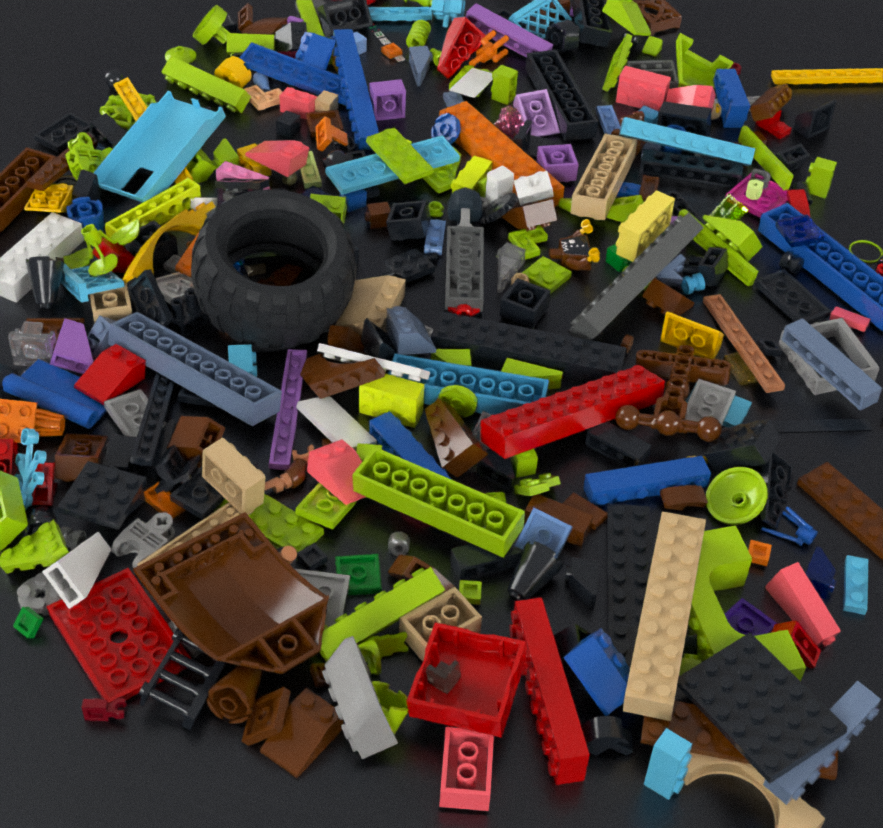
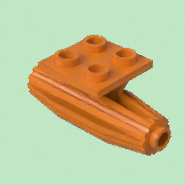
M0 399V439H14L15 442L21 443V433L24 428L35 429L39 433V437L61 436L65 430V416L38 409L36 402Z

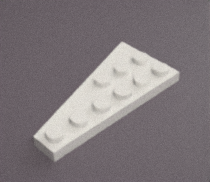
M319 343L317 350L323 352L324 357L343 363H357L375 358L385 371L390 370L392 375L403 377V374L409 375L408 379L419 382L421 378L428 380L430 375L429 371L321 343Z

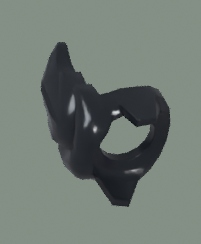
M44 506L32 507L28 526L24 529V537L32 535L33 528L37 525L49 523L53 519L57 522L53 510Z

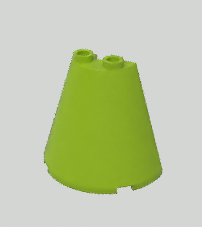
M680 33L676 40L678 88L703 85L713 86L714 89L713 78L716 69H729L733 61L722 55H719L713 63L688 50L694 40Z

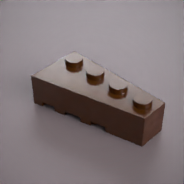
M439 398L425 409L442 468L459 477L488 455L478 439L473 436L470 428L464 424L465 422L455 408Z

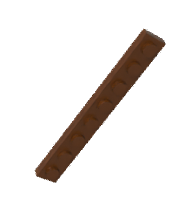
M87 132V134L92 139L93 147L95 149L98 146V141L89 132ZM69 148L27 180V188L44 191L69 171L70 168L65 156L70 151Z

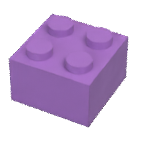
M402 79L370 83V100L376 121L405 118L406 89Z
M571 144L538 146L536 162L558 182L576 181L578 162Z

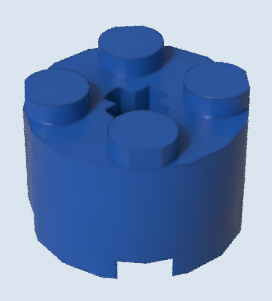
M79 197L72 200L70 206L67 205V217L69 219L82 223V228L93 224L98 231H104L103 206L98 199L95 201L90 200V197Z

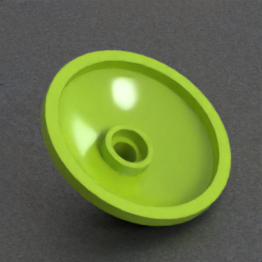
M746 467L727 469L718 474L708 486L706 492L708 503L706 506L711 515L721 523L728 525L746 523L755 518L763 510L767 502L768 488L766 482L753 469Z

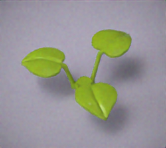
M137 218L115 232L111 238L101 230L98 231L93 224L85 226L81 230V234L86 241L87 248L71 255L63 256L66 265L70 269L88 266L90 259H93L94 256L92 253L93 249L91 248L92 245L96 248L101 259L96 260L90 265L88 269L89 274L93 277H99L111 272L117 266L118 258L114 254L104 257L98 246L102 242V237L113 244L117 242L119 245L130 243L139 234V219Z

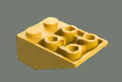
M61 183L52 184L44 191L35 189L24 209L29 211L67 213L66 207L72 204L74 187L73 185Z

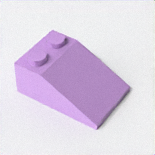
M547 89L517 94L515 96L513 106L517 119L521 126L524 125L526 120L532 121L531 135L543 137L560 133Z

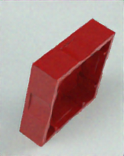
M435 622L425 648L423 663L416 673L406 701L409 717L502 738L527 658L526 641L494 634H479L465 628Z

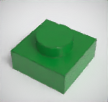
M22 607L13 627L26 638H34L44 618L30 607Z

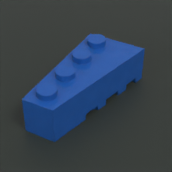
M716 69L713 82L718 103L722 107L721 118L723 127L742 128L744 122L747 121L750 103L735 69Z

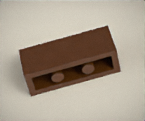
M539 494L534 495L525 509L524 524H526L533 508H536L572 526L573 528L566 541L582 547L591 530L593 515Z

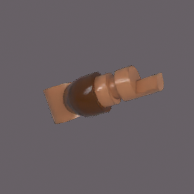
M313 445L308 446V452L302 455L297 454V450H292L293 463L289 469L285 470L284 474L280 475V478L275 477L266 481L265 490L272 488L277 494L283 491L284 487L288 489L299 486L305 480L309 452L314 450Z

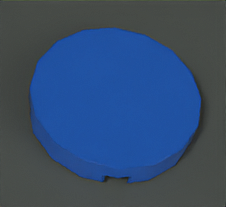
M445 113L435 120L436 123L432 126L431 136L434 138L443 135L451 145L459 137L461 124L456 116Z

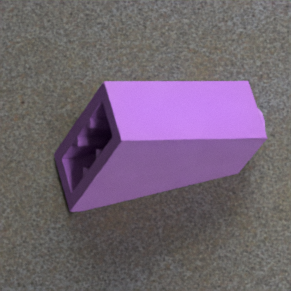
M64 318L50 365L84 374L93 363L84 324Z

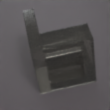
M456 660L450 666L441 661L436 668L428 665L426 668L428 683L446 694L450 692L461 678L460 664Z

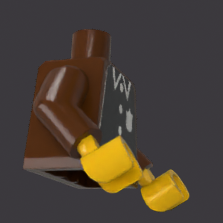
M588 219L581 222V230L578 229L567 238H561L558 248L549 249L550 259H559L561 266L566 269L576 271L591 270L592 261L598 262L600 260V252L596 247L590 249L587 235H584V233L588 234L593 231V227Z

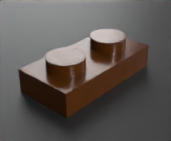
M249 3L238 12V29L241 32L253 23V6Z

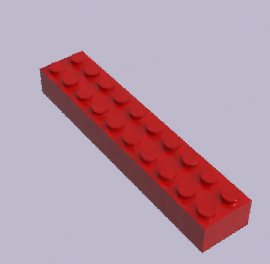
M640 365L633 366L624 371H618L609 376H603L598 380L589 381L586 384L572 387L563 392H557L546 398H540L537 401L525 403L520 407L508 409L505 412L482 419L481 442L504 459L613 420L617 410L623 405H632L640 410L656 404L657 399L664 396L665 380Z

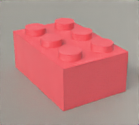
M625 66L619 76L616 102L640 109L643 106H647L659 111L663 102H666L671 77Z
M446 727L439 807L489 811L493 735L462 728Z

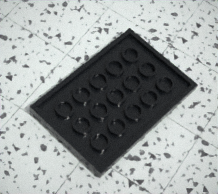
M751 633L746 634L678 677L677 686L769 784L847 733V726Z

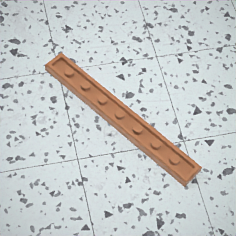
M721 294L705 296L703 303L764 391L771 393L784 390V382Z

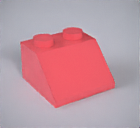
M287 87L279 95L280 112L284 113L287 110L300 115V118L306 120V113L315 112V99L317 96Z

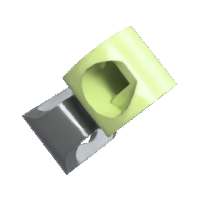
M756 168L752 170L746 190L747 198L757 200L761 197L762 190L768 188L769 172ZM761 174L764 179L755 178L754 175Z

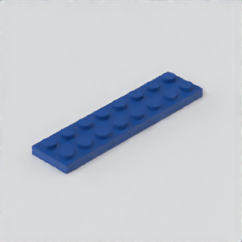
M252 42L240 56V59L245 62L243 65L247 69L318 96L324 90L338 94V103L346 106V99L343 97L344 88H341V77L337 74Z

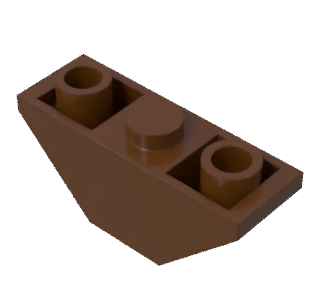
M399 555L387 572L398 580L405 579V581L413 578L412 574L421 568L426 570L431 567L443 585L444 593L455 587L434 567L412 556Z

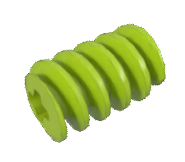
M417 20L413 23L406 39L408 48L425 45L431 32V26L427 21Z

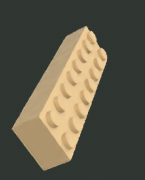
M604 134L572 195L571 214L578 217H590L595 220L606 219L635 159L637 139Z

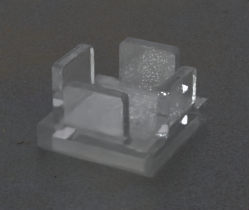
M28 321L23 322L21 330L15 328V331H10L8 339L14 365L32 366L38 359L50 364L57 343L55 331H50L49 334H42L43 323Z

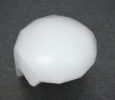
M196 197L194 200L191 199L190 207L197 211L195 207L203 202L208 204L212 201L216 207L206 213L208 215L217 209L218 198Z

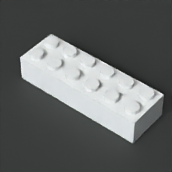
M52 212L0 258V296L17 303L32 289L26 259L37 256H50V259L56 261L55 257L63 258V256L69 255L84 241V237L81 234L83 229L82 223Z

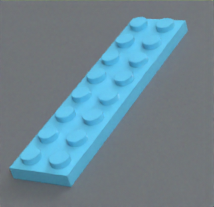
M443 135L411 144L433 169L459 162L460 155ZM377 154L329 166L325 169L326 175L341 195L399 179Z

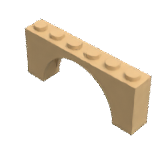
M690 753L692 759L687 766L689 769L683 779L685 785L710 774H728L740 777L757 787L766 797L773 810L775 828L822 827L825 818L816 808L808 805L801 797L797 801L792 799L786 805L763 785L764 777L751 764Z

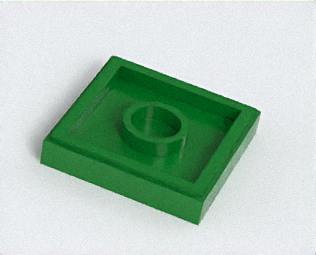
M379 554L335 556L336 574L350 575L347 595L378 594L382 592Z

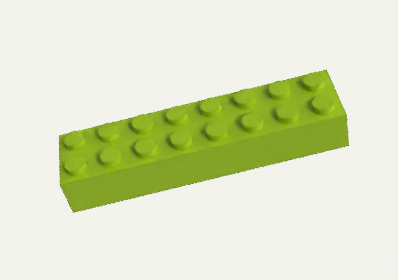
M377 447L371 450L352 474L354 492L503 558L524 528L525 511Z

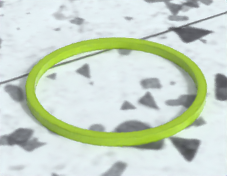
M858 240L851 243L849 247V251L852 253L851 247L854 244L869 243L877 247L881 252V256L883 255L882 249L877 244L871 241ZM879 258L873 261H867L862 259L860 260L864 263H875L878 262Z

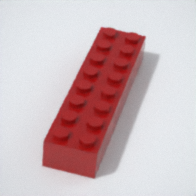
M542 598L515 601L514 611H511L513 624L509 625L510 636L517 640L526 641L527 658L522 676L525 675L527 680L525 681L527 695L531 694L532 713L537 715V732L539 735L542 734L544 740L542 741L543 753L548 755L549 774L554 776L556 785L584 781L590 754Z

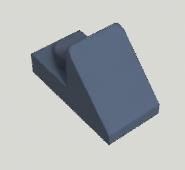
M681 254L678 255L655 278L669 287H681L683 278L679 273L684 269L683 265L686 258Z

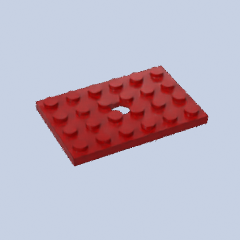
M129 568L94 583L88 596L70 609L62 599L46 606L48 614L102 699L108 701V704L112 703L115 699L123 698L127 700L138 694L144 682H150L174 642L171 640L174 633ZM119 631L122 634L127 633L128 637L122 643H114L111 641V635ZM180 644L176 652L190 658L184 647ZM171 660L165 670L177 674L187 668Z

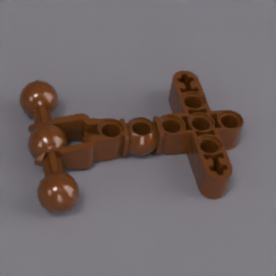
M680 345L677 348L676 354L651 350L638 351L636 353L635 366H643L658 377L669 379L664 387L665 395L663 398L657 399L654 415L642 414L632 405H623L615 414L617 425L625 430H632L638 425L650 426L665 436H671L677 432L682 433L683 431L697 433L698 437L706 442L718 439L722 432L719 420L712 416H705L699 421L686 420L688 403L684 399L690 391L689 382L697 383L698 379L719 386L727 385L730 380L731 364L725 360L694 356L695 349L691 345Z

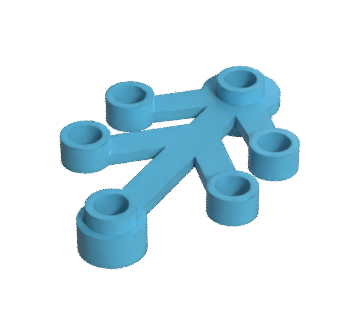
M24 428L21 433V443L27 445L26 454L18 453L15 458V463L20 471V474H15V477L19 481L25 511L32 505V493L36 485H42L44 482V473L36 472L35 470L39 463H45L47 456L45 451L36 450L32 460L33 444L38 443L39 433L35 429Z

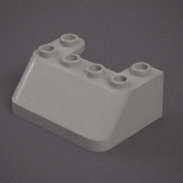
M354 636L344 639L325 663L326 669L322 673L326 683L329 684L330 688L328 690L333 702H338L335 710L339 719H344L345 724L341 725L345 737L349 740L353 752L358 751L361 758L364 759L396 745L398 742L383 713L370 679L372 674Z

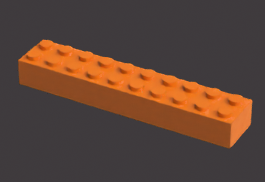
M467 101L440 110L439 116L449 113L456 116L460 121L461 130L455 142L471 157L477 156L493 161L492 170L503 165L514 173V180L522 176L534 175L539 171H546ZM548 173L554 197L537 202L553 199L555 207L559 205V200L563 198L565 187ZM513 183V193L517 195L515 185Z

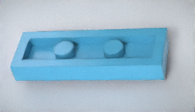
M847 555L844 571L843 611L865 615L868 604V559Z

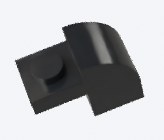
M600 716L581 724L589 753L597 756L609 748L626 756L633 752L631 731L622 727L620 718Z

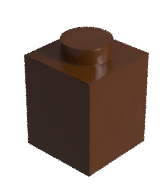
M388 202L367 204V212H364V217L371 229L387 227L386 221L391 210Z

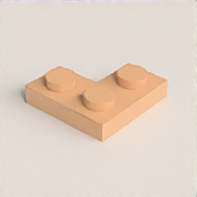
M257 85L244 88L251 96L249 102L258 111L280 104L279 95L282 91L279 88L263 92Z

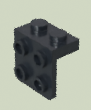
M526 120L524 125L520 126L518 135H515L513 142L532 159L537 160L538 146L555 145V141L531 135L532 121Z

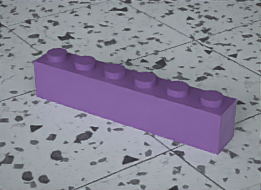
M477 3L466 12L465 17L485 35L492 30L496 31V36L492 38L496 42L507 35L509 40L503 45L524 57H527V53L552 50L553 44Z

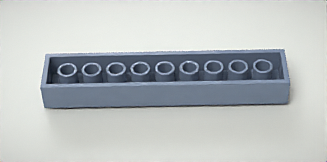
M133 313L109 324V345L118 344L146 360L145 366L185 387L187 390L192 391L247 424L254 426L280 411L281 390L141 313Z

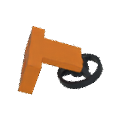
M326 116L315 127L318 150L323 152L332 142V139L334 150H340L335 146L346 148L347 150H341L344 154L355 150L356 143L354 139L347 136V133L331 125V120ZM349 141L354 144L352 148L349 146Z

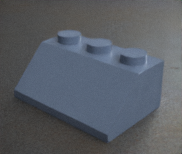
M395 306L387 308L386 330L397 354L436 353V348L424 324L406 307Z

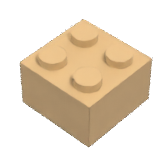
M127 283L124 284L125 287L90 294L94 324L99 315L117 321L132 314Z

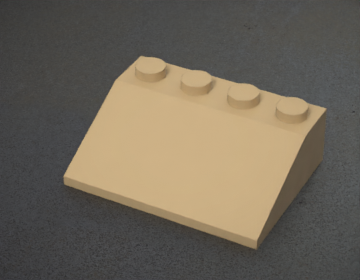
M386 275L355 280L352 298L342 316L338 319L336 326L350 327L362 336L364 320L368 318L383 331L387 332V308L401 305L405 297V279Z

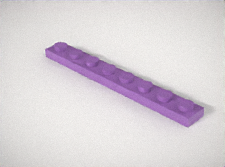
M288 349L281 387L280 411L277 412L269 469L287 470L291 465L299 413L296 406L301 400L304 380L300 373L307 359V350Z

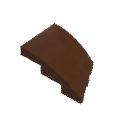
M287 18L260 19L247 26L241 34L274 35L276 38L275 32L281 29L282 25L287 24Z

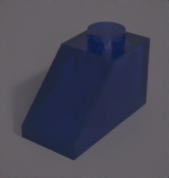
M817 546L806 575L818 595L826 599L828 591L833 593L837 580L833 578L836 570L822 548Z

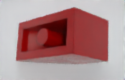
M797 620L775 624L772 632L788 630L805 666L815 668L821 650Z

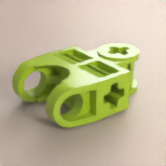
M80 132L77 138L71 139L68 142L70 151L65 156L75 180H78L81 170L84 169L94 173L104 161L101 150L94 149L92 139L87 133Z

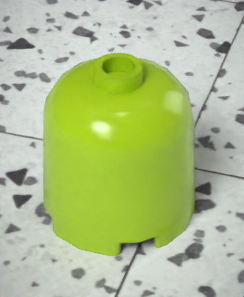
M373 681L372 684L383 713L395 735L408 714L406 702L408 697L400 690L398 693H395L388 689L390 686L388 683Z

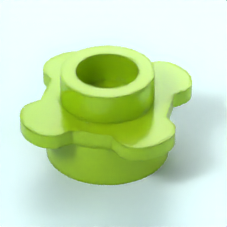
M437 201L430 202L428 205L430 215L432 217H442L444 206Z

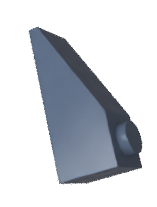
M428 46L409 47V63L417 87L421 86L430 68V61L433 60L432 52H429Z

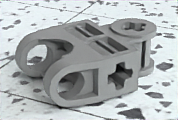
M158 513L147 523L137 518L115 539L111 548L112 553L118 557L132 552L137 553L138 555L132 564L133 568L137 567L139 562L174 538L175 530L172 527V516L168 513Z

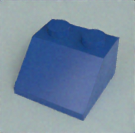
M305 32L301 38L299 50L296 52V59L326 70L336 41L315 33Z

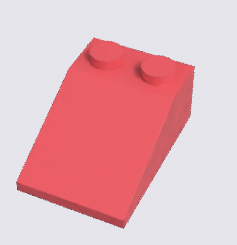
M693 85L668 89L666 102L713 109L716 94L713 86Z
M296 140L264 141L247 151L245 156L289 177L306 165L309 147Z
M338 440L309 452L307 472L345 505L366 497L353 491L352 474L362 461L357 452L344 440Z

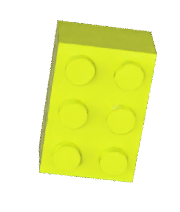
M385 374L384 378L359 386V413L378 417L390 411L395 417L400 419L402 425L416 428L423 414L425 384Z

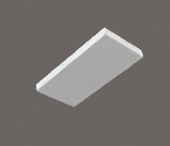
M330 396L322 399L316 397L297 403L296 408L332 443L342 439L355 451H357L358 443L376 445L377 440Z

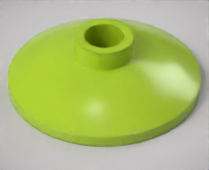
M174 47L165 53V60L168 61L170 56L190 64L195 61L196 52L188 47Z

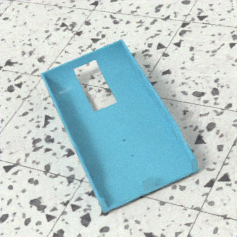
M167 91L158 103H151L94 171L93 174H96L98 177L99 188L142 203L167 190L226 117L223 108L218 107L219 110L214 112L202 108L199 101L191 98L193 105L173 98L171 91ZM139 168L153 171V174L135 195L121 190Z

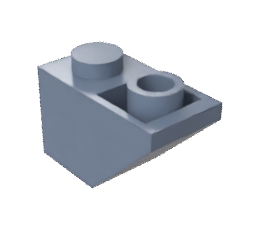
M99 315L87 336L92 358L98 357L104 350L111 347L108 344L109 324L116 320Z

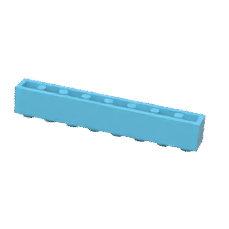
M627 117L623 118L619 133L621 136L720 160L742 163L745 166L752 164L756 149Z

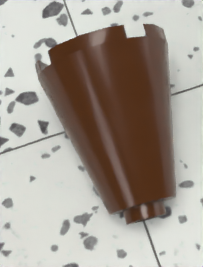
M238 665L210 688L208 692L209 697L207 698L210 710L220 719L223 717L231 719L229 723L236 724L246 721L251 715L263 670Z

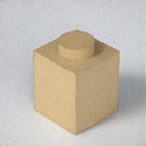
M324 90L315 99V112L338 109V94Z

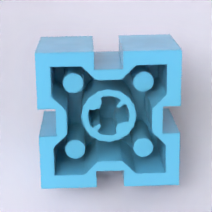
M432 0L431 11L436 19L443 20L442 27L448 28L449 19L453 21L454 18L464 17L466 2L465 0Z

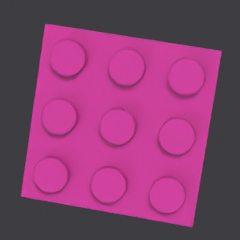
M752 173L731 189L724 199L760 218L763 213L789 203L786 196L787 190H783L777 183L771 180L769 181L768 188L762 190L759 199L752 200L747 198L746 190ZM755 174V175H754L755 178H758V179H761V180L764 179L763 176H761V175H759V174Z

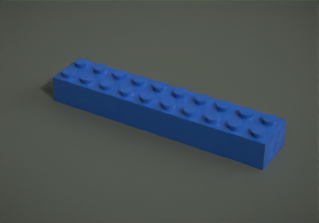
M789 203L761 215L759 232L784 252L790 251L795 257L804 259L803 267L864 317L870 318V322L883 331V277Z

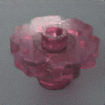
M509 105L501 109L502 113L499 114L500 118L495 122V126L502 133L506 134L507 137L510 136L514 139L515 135H518L520 126L524 125V122L521 120V114L517 108Z

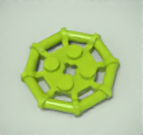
M138 93L147 108L151 103H157L153 95ZM119 95L109 96L106 104L100 107L99 112L101 115L107 113L121 128L128 129V131L136 122Z

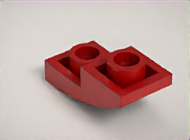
M787 190L786 196L789 204L811 220L805 190Z

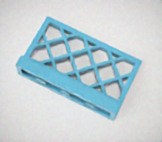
M534 0L513 13L508 21L520 26V22L525 23V30L545 39V34L539 33V28L545 29L546 33L549 21L554 23L562 21L559 20V15H562L566 20L572 21V19L558 0ZM551 2L555 5L556 9L550 8ZM540 9L546 11V16L540 14ZM549 12L555 13V18L549 17ZM530 16L536 17V22L530 21ZM539 18L546 20V25L540 24ZM529 25L535 26L536 32L529 30Z
M64 264L61 284L80 302L89 301L88 294L125 287L124 281L112 271L99 277H93L88 272L90 266L70 269Z

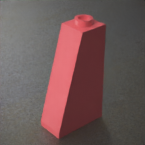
M799 562L781 569L765 586L766 590L792 621L797 620L817 646L823 644L825 647L835 642V636L841 630Z

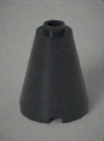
M37 256L26 259L35 302L42 309H50L52 305L56 304L64 268L63 258L55 257L56 261L50 259V256Z
M528 541L524 545L507 589L509 598L512 601L530 599L560 572L563 563L561 559L557 561L554 558L556 553L539 542H534L532 545Z

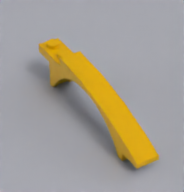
M212 201L208 204L203 202L195 207L197 211L192 209L188 212L185 209L157 229L140 248L122 279L124 284L135 277L138 278L144 270L151 269L154 274L153 252L159 237L168 231H181L196 236L207 217L206 213L216 207Z

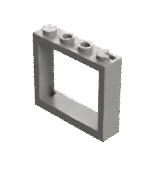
M843 318L810 324L825 338L835 337L853 363L872 380H876L879 366ZM782 330L779 346L812 393L817 395L837 390L826 379L820 378L806 361L782 341L784 330Z

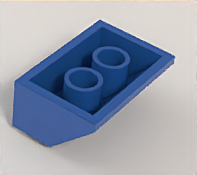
M600 628L581 640L564 659L602 713L607 716L624 703L630 668L624 656L612 644L610 636Z

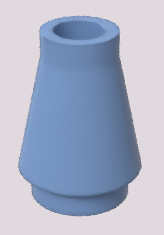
M256 72L253 76L254 84L263 92L270 91L268 76Z

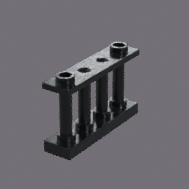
M177 627L171 639L174 642L150 682L145 681L139 691V694L142 695L139 705L144 706L148 698L151 697L181 712V716L185 717L182 726L191 730L209 697L208 692L210 688L218 682L228 663L213 659L216 662L214 666L206 667L176 652L181 642L205 653ZM172 660L202 675L205 682L203 686L200 684L197 686L165 669ZM161 678L193 694L192 697L195 700L192 704H185L155 689V686Z

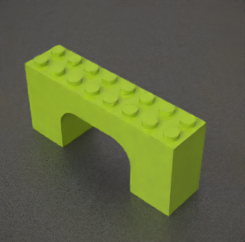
M736 526L704 531L688 625L697 634V660L705 661L745 636L730 626L714 591L745 585L752 557ZM788 630L754 636L800 681L802 680L806 666Z

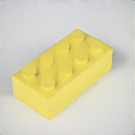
M657 190L651 196L649 195L646 201L640 204L637 210L631 213L625 222L620 224L618 229L619 238L616 242V254L633 262L670 225L675 198Z

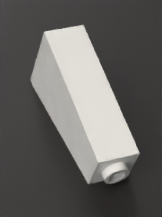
M99 532L82 542L43 571V574L69 609L88 596L111 551V548Z

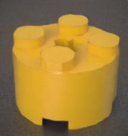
M235 56L226 58L214 72V76L240 88H243L252 77L250 69L247 70L243 65L245 62Z

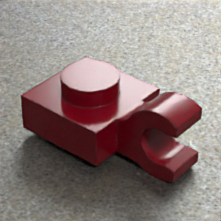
M100 698L83 699L82 712L84 720L109 721V717L123 719L125 718L124 710L117 709L119 707H126L127 704L123 698L115 699L109 704L107 700Z

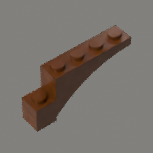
M318 354L305 360L300 376L316 395L322 399L384 378L386 371L375 358L357 363L339 364L329 362L322 354Z

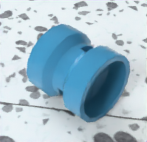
M701 273L693 274L692 277H682L681 288L686 295L693 293L695 290L701 291L705 289V281Z

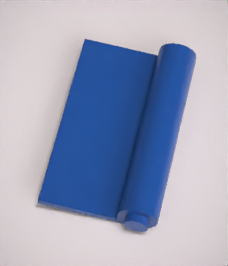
M40 359L21 376L11 373L2 382L5 392L27 402H36L38 407L64 415L65 419L87 429L93 427L107 412L104 405L74 388V384L80 378L79 376L50 365Z

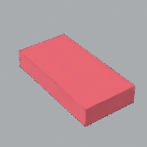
M839 307L834 308L829 318L830 320L843 318L849 327L865 332L871 320Z

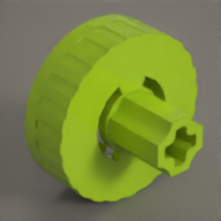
M215 5L199 23L193 33V37L202 45L206 44L212 37H215L224 44L227 41V33H230L221 26L227 17V12L218 5Z

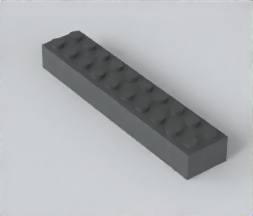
M689 212L684 217L680 215L570 323L572 327L567 332L572 337L592 340L704 227Z

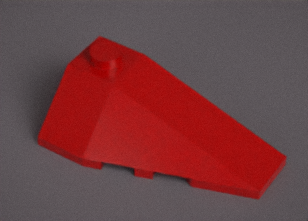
M466 17L454 18L446 34L437 70L447 79L461 67L465 60L470 58L473 52L480 48L482 44L481 39L486 36Z

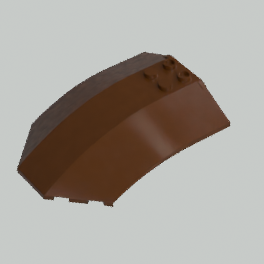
M246 512L133 568L134 573L172 622L196 646L217 661L283 674L321 651L329 595H325L304 579L280 555Z

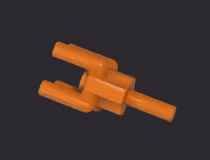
M492 30L481 39L482 47L476 51V57L469 62V65L475 66L479 62L485 63L490 59L497 63L509 53L505 48L497 54V49L506 43L509 37L505 35L493 44L489 40L496 36V31Z

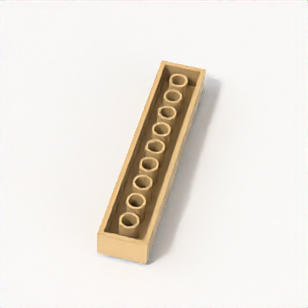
M662 512L625 692L624 712L671 721L706 519Z

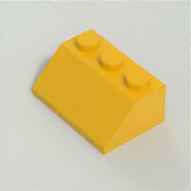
M667 311L660 341L677 348L680 345H691L695 349V355L714 359L721 348L724 334Z

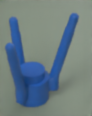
M786 507L790 514L786 511H783L782 514L799 527L795 533L798 538L765 527L761 528L764 532L793 541L800 546L804 543L810 545L818 534V531L814 530L811 525L806 523L790 507Z

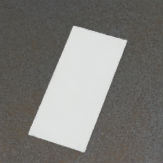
M471 68L449 91L475 98L493 80L492 73Z

